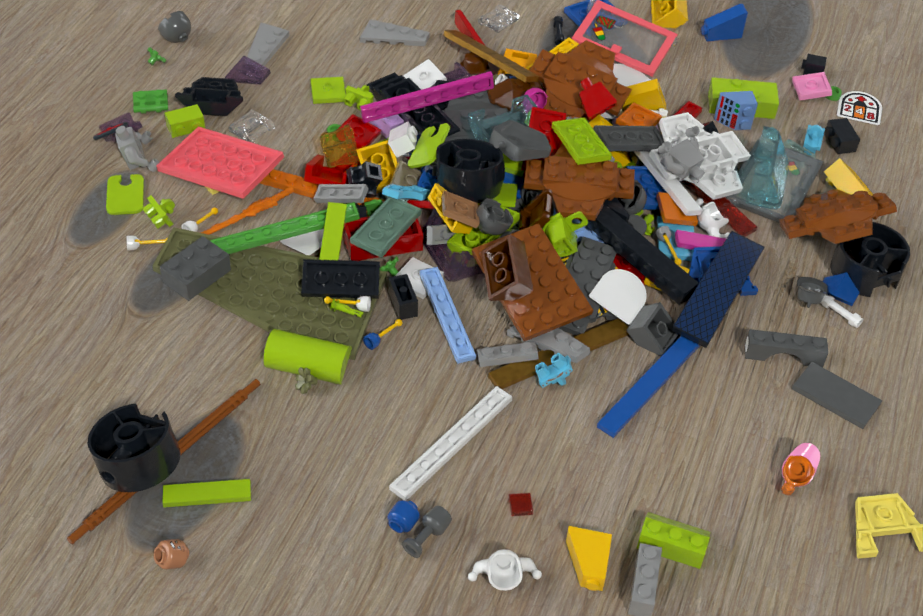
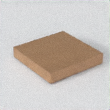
M448 191L443 192V216L474 228L479 226L480 221L476 213L478 204Z

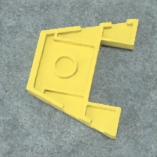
M898 493L857 497L855 512L858 559L877 556L878 549L873 537L911 533L919 552H923V524L917 521L914 517L915 513Z

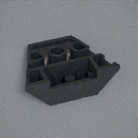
M201 77L191 83L192 87H185L182 93L177 92L175 94V97L185 107L198 104L203 115L227 116L243 102L241 92L238 91L235 79Z

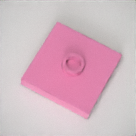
M824 72L792 77L799 100L832 96V89Z

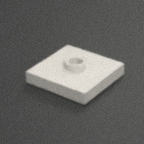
M429 59L403 75L406 79L410 78L421 90L434 87L436 80L447 81L443 73Z
M412 257L395 276L407 274L416 296L424 299L428 294L419 275L420 270L434 267Z

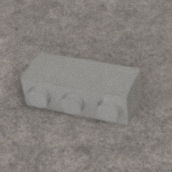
M640 543L636 557L628 615H652L655 605L662 547Z

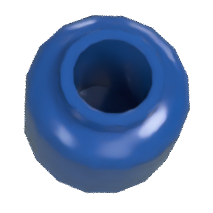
M400 500L396 502L388 513V524L397 533L411 531L420 518L417 505L412 501Z

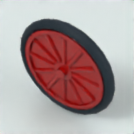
M123 122L109 127L94 135L93 139L98 140L114 134L119 126L127 127L128 123Z

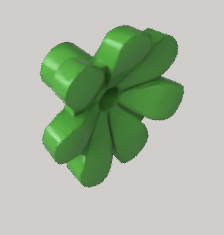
M151 47L148 48L151 55L148 62L151 65L156 60L163 63L167 61L164 57L158 55L159 53L156 50L153 51Z
M396 256L392 261L389 260L386 265L380 267V271H389L394 277L398 273V270L395 268L396 263L399 261L398 257Z

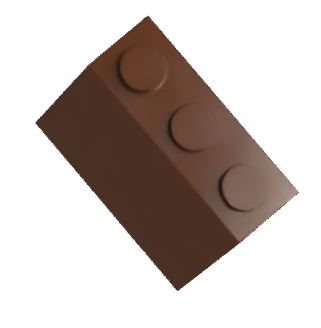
M509 234L481 251L490 301L520 299L533 291L525 242Z

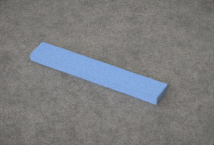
M434 267L420 270L419 275L457 364L475 360L476 354L439 268Z

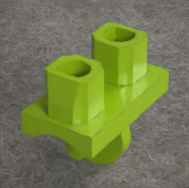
M348 85L345 88V105L351 107L354 103H358L357 109L361 111L360 106L373 103L374 96L372 95L373 93L369 92V86L363 85L362 88L357 87L356 89Z
M150 195L147 198L150 203L142 209L151 218L150 220L157 229L164 224H167L169 227L174 225L167 216V213L172 214L174 212L175 203L173 200L162 199L159 205Z

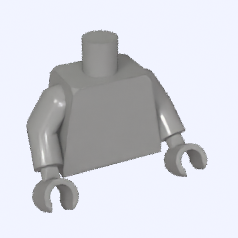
M119 126L116 129L115 136L118 148L129 169L132 170L140 166L145 168L147 166L150 171H157L156 165L160 162L155 158L148 162L145 159L141 142L148 144L153 139L149 137L152 133L145 131L141 135L139 132H135L132 127Z
M698 126L686 130L685 134L690 140L687 138L673 147L669 141H666L658 147V152L664 154L660 163L666 167L667 171L674 173L681 179L692 175L696 180H699L705 174L700 168L704 157L699 150L698 139L695 138L700 132Z

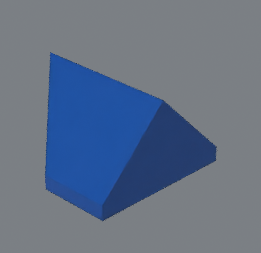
M848 273L825 277L823 282L827 285V294L833 296L838 301L853 306L859 291Z

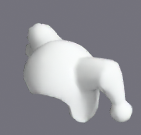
M697 199V204L702 206L703 210L701 215H697L699 226L706 230L709 236L727 239L730 233L720 234L719 229L726 225L729 219L721 215L714 202L703 205V199Z
M502 549L494 552L489 559L477 561L472 572L468 574V579L472 582L476 581L478 574L485 573L488 575L489 582L494 588L506 591L512 590L520 584L523 572H531L534 579H540L542 573L540 570H537L531 558L518 557L513 551Z

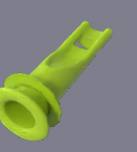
M333 299L330 310L334 309V312L339 310L351 315L356 314L360 318H362L364 313L339 303V300L336 302L335 299Z

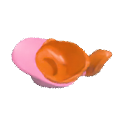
M811 443L798 445L784 461L782 475L785 483L781 488L783 494L791 495L795 491V487L805 486L813 479L820 461V452L815 445Z

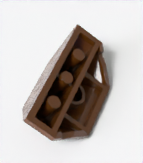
M508 78L494 85V88L487 90L492 104H497L512 112L530 113L524 108L522 103L525 92L531 88H540L545 93L546 91L539 81L525 83L520 79Z

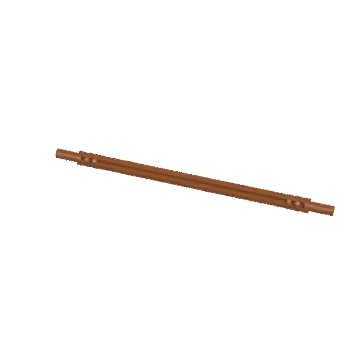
M254 379L243 390L239 389L178 441L180 456L247 400L248 395L261 385L260 382ZM118 491L67 537L68 542L73 545L88 531H93L137 492Z

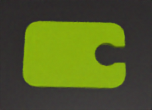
M440 124L438 133L433 137L431 135L436 130L434 126L423 131L407 163L409 168L413 169L430 165L437 158V147L444 143L450 130L449 124Z
M131 174L130 180L132 183L127 186L120 184L122 181L121 175H114L108 178L106 200L108 214H137L143 211L144 178L142 175Z

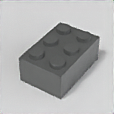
M202 236L160 266L162 282L190 301L231 271L229 254Z

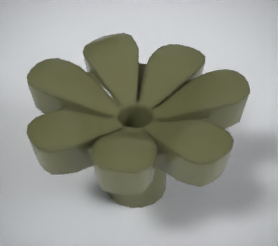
M300 367L298 369L299 374L296 375V381L299 382L295 385L296 390L301 389V394H305L311 389V385L317 384V378L310 375L309 368L304 369Z

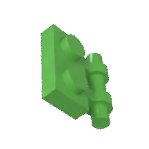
M167 89L133 92L134 113L141 112V114H146V112L150 111L159 113L163 110H168Z

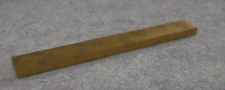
M444 31L446 38L523 82H538V75L460 31Z
M617 318L579 334L574 338L588 346L590 351H593L626 337L629 333L626 331L628 329L626 324ZM541 350L538 352L537 360L510 363L489 372L488 378L495 387L498 386L504 389L537 375L535 369L537 364L544 362L547 366L551 365L554 351Z

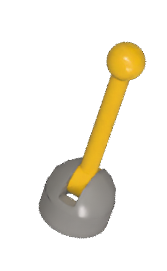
M662 226L658 228L655 232L657 238L667 243L675 259L674 262L680 265L682 261L677 257L669 241L671 238L669 227Z

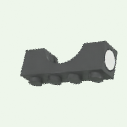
M749 329L745 341V359L765 361L772 355L788 353L799 357L803 366H809L811 362H814L823 367L828 355L827 338Z

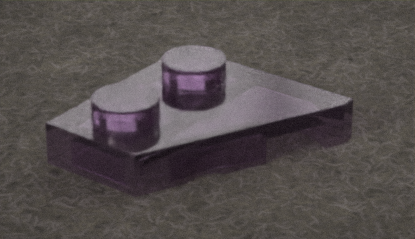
M243 56L225 78L235 79L236 83L262 84L271 72L265 66Z

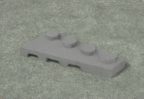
M369 20L360 37V43H366V40L374 41L375 44L385 41L390 42L392 45L402 42L404 45L425 46L430 37V32L377 20Z
M260 23L245 61V67L260 72L289 37V31Z
M515 325L507 330V336L511 338L514 336L519 337L521 342H524ZM560 328L525 341L535 342L541 350L554 351V355L557 353L564 357L568 355L574 363H578L590 354L588 346Z

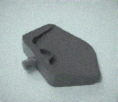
M512 120L495 126L489 143L493 144L495 148H499L504 155L513 161L546 158L551 152L548 139L542 132Z

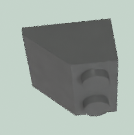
M661 302L643 306L626 330L636 345L659 356H662L670 348L678 336L677 333L671 331L675 323Z

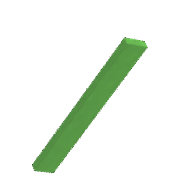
M355 202L347 204L345 223L360 219ZM327 210L210 241L228 254L324 229Z

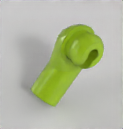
M647 214L643 219L647 224L644 235L648 236L655 231V228L651 227V223L654 220L653 215Z

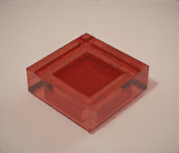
M530 493L509 494L511 516L533 515Z

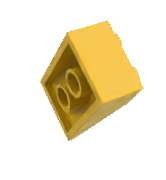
M388 140L356 149L360 165L365 161L381 165L383 181L379 183L376 193L382 192L383 188L390 184L398 164L395 154L388 144Z

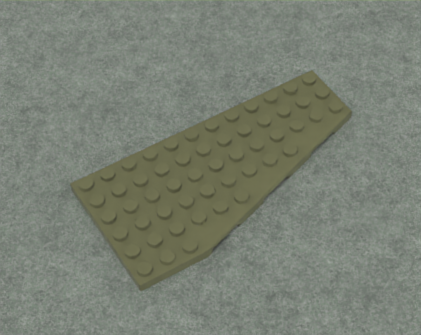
M173 227L153 264V271L161 275L160 266L202 236L209 241L221 237ZM257 246L229 254L231 271L198 294L269 333L273 329H279L351 346L352 350L349 357L351 360L356 359L378 299H371L370 311L364 312L362 318H360L356 314L351 315L336 310V312H334V309L330 310L331 303L326 304L324 302L325 297H302L303 259L319 260V258L266 246ZM380 271L379 296L387 278V272ZM331 298V299H341V300L356 301L358 298ZM345 304L352 309L361 311L356 307V305Z

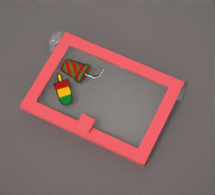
M590 0L586 10L588 15L572 37L579 45L587 40L614 52L615 61L651 77L655 74L671 46L676 47L679 41L678 34L600 0Z

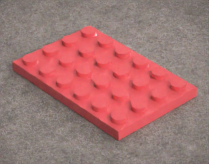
M198 126L156 167L159 172L244 199L284 158V154L275 149Z

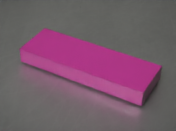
M676 230L675 232L676 246L690 250L696 247L722 246L726 241L725 238Z

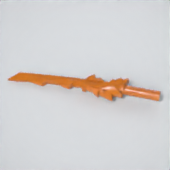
M290 186L272 197L259 199L250 204L242 213L234 215L222 223L215 224L210 229L200 233L210 235L245 217L256 216L260 211L277 206V201L294 193V189Z

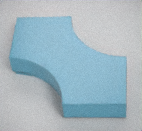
M395 184L388 185L382 190L383 195L395 199L411 198L421 201L427 199L431 192L416 185L400 186Z

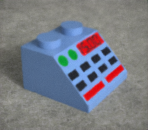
M753 91L720 92L714 120L733 130H750L758 104Z

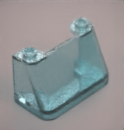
M764 126L754 157V162L759 161L760 164L755 168L745 203L775 210L780 208L783 201L789 160L780 132L773 127Z

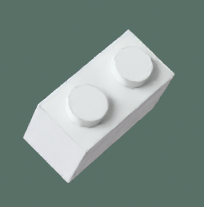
M409 121L390 130L388 144L396 157L415 149L418 133L416 128L410 125Z

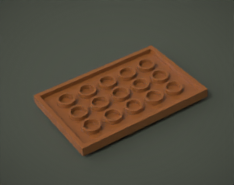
M539 223L511 234L525 242L533 291L520 299L500 300L524 342L593 314V308ZM504 237L472 249V255L483 273L484 267L481 251Z

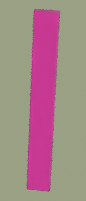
M490 71L360 106L362 120L364 123L493 89V74Z

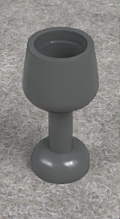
M435 506L422 518L425 528L415 539L408 538L402 542L404 550L412 557L419 558L422 554V543L431 534L436 536L442 535L451 523L452 517L449 512L441 506Z

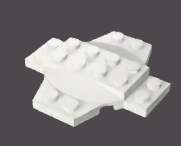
M688 112L660 119L659 126L664 142L669 141L672 147L687 138L690 140L685 134L686 130L698 126L700 132L695 138L698 139L699 150L704 157L700 168L705 174L701 179L696 180L692 175L681 179L674 173L667 171L666 167L660 163L664 154H660L658 149L651 150L649 156L667 181L677 178L678 181L686 180L694 183L713 200L742 191L743 186L738 172L734 169L737 163L747 161L751 155L733 131L721 134L715 131L712 134L708 133L703 129L704 125Z

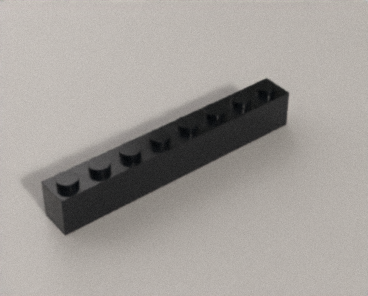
M603 204L595 221L588 220L586 226L591 231H594L608 245L613 246L617 253L678 305H681L692 296L699 283L606 204Z

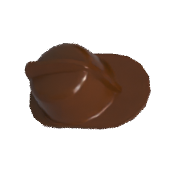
M473 52L465 53V58L459 65L460 70L466 74L479 75L491 71L494 75L498 71L497 66Z

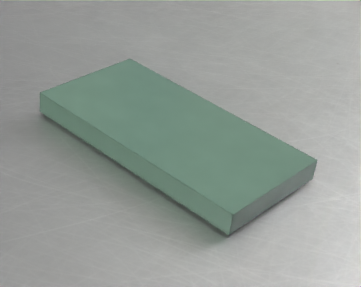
M388 197L350 238V243L382 258L421 215L422 209L403 200Z

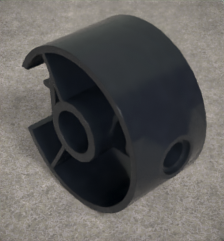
M450 140L437 147L436 165H433L432 176H436L438 184L448 192L476 203H482L487 198H495L501 191L505 178L503 153L499 148H495L493 144L482 140Z
M873 222V235L837 243L830 264L831 273L833 276L848 273L860 296L870 297L874 288L883 285L889 288L892 282H895L893 287L896 289L909 261L910 247L905 238L896 230ZM849 250L856 260L854 261L845 251Z
M136 403L129 404L107 413L92 427L87 440L88 449L103 482L109 488L119 492L143 491L161 483L176 469L180 460V448L165 411L162 413L163 421L159 419L157 414L154 417L142 415ZM116 448H118V449L111 455V457L108 459V457L110 456V454H111Z

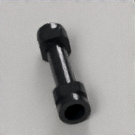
M555 16L553 18V27L556 29L554 41L556 45H559L565 39L562 34L563 19L561 16Z

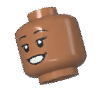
M180 539L163 540L154 550V560L164 570L183 567L189 557V549Z

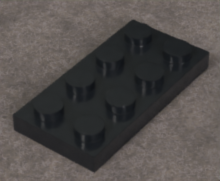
M303 259L301 296H329L331 298L370 296L371 299H379L380 261Z

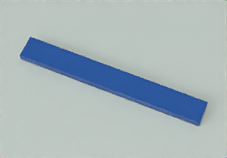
M681 336L597 423V428L614 438L701 345Z

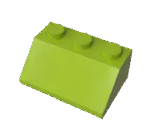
M648 512L636 549H639L640 543L662 547L661 557L700 569L711 532Z

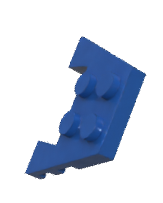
M722 246L696 247L693 249L689 275L698 283ZM748 276L740 290V296L757 295L758 288L756 285L753 286L750 276Z

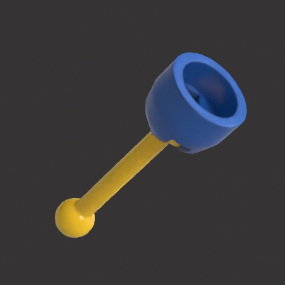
M397 319L393 325L379 334L369 333L364 336L363 341L366 347L370 350L378 347L381 341L380 337L395 327L402 326V320Z

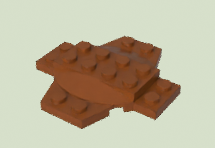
M587 40L569 53L558 51L555 55L542 49L529 70L539 76L538 81L542 82L543 87L547 89L546 95L548 98L543 109L567 113L566 119L567 117L584 118L586 116L579 93L584 90L580 82L589 77L592 84L600 81L617 100V106L606 111L615 116H618L632 89L617 83L618 78L613 73L615 53Z
M562 143L556 154L546 157L545 161L527 160L524 189L542 191L550 189L553 192L552 203L556 214L560 212L566 218L580 211L587 220L595 221L606 199H633L635 169L617 168L618 162L611 161L577 165Z
M833 189L824 194H813L808 198H804V205L796 208V215L785 216L783 219H779V223L789 239L804 235L813 236L816 232H820L822 238L837 244L873 235L872 218L877 220L879 216L897 212V207L885 193H875L873 196H870L867 191H856L854 194H848L841 190Z

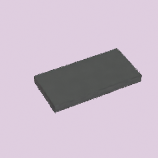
M596 125L593 128L609 151H651L658 149L664 143V139L656 126Z
M814 362L809 364L792 387V390L861 429H864L882 403L881 399Z

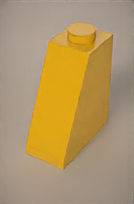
M658 79L627 86L632 91L623 106L624 111L633 102L649 110L659 111V108L667 110L666 101Z
M569 526L566 544L580 587H585L592 591H603L612 534Z

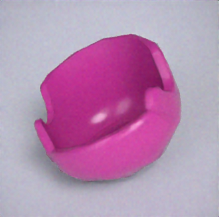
M531 88L523 95L522 103L528 112H531L532 107L543 109L548 96L540 88Z

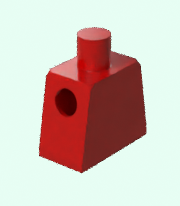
M589 77L580 82L584 90L579 93V97L588 121L617 106V100L600 81L592 84Z

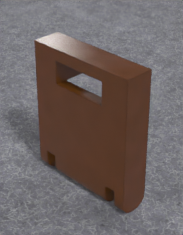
M545 189L520 211L519 230L538 223L542 228L550 221L552 190Z

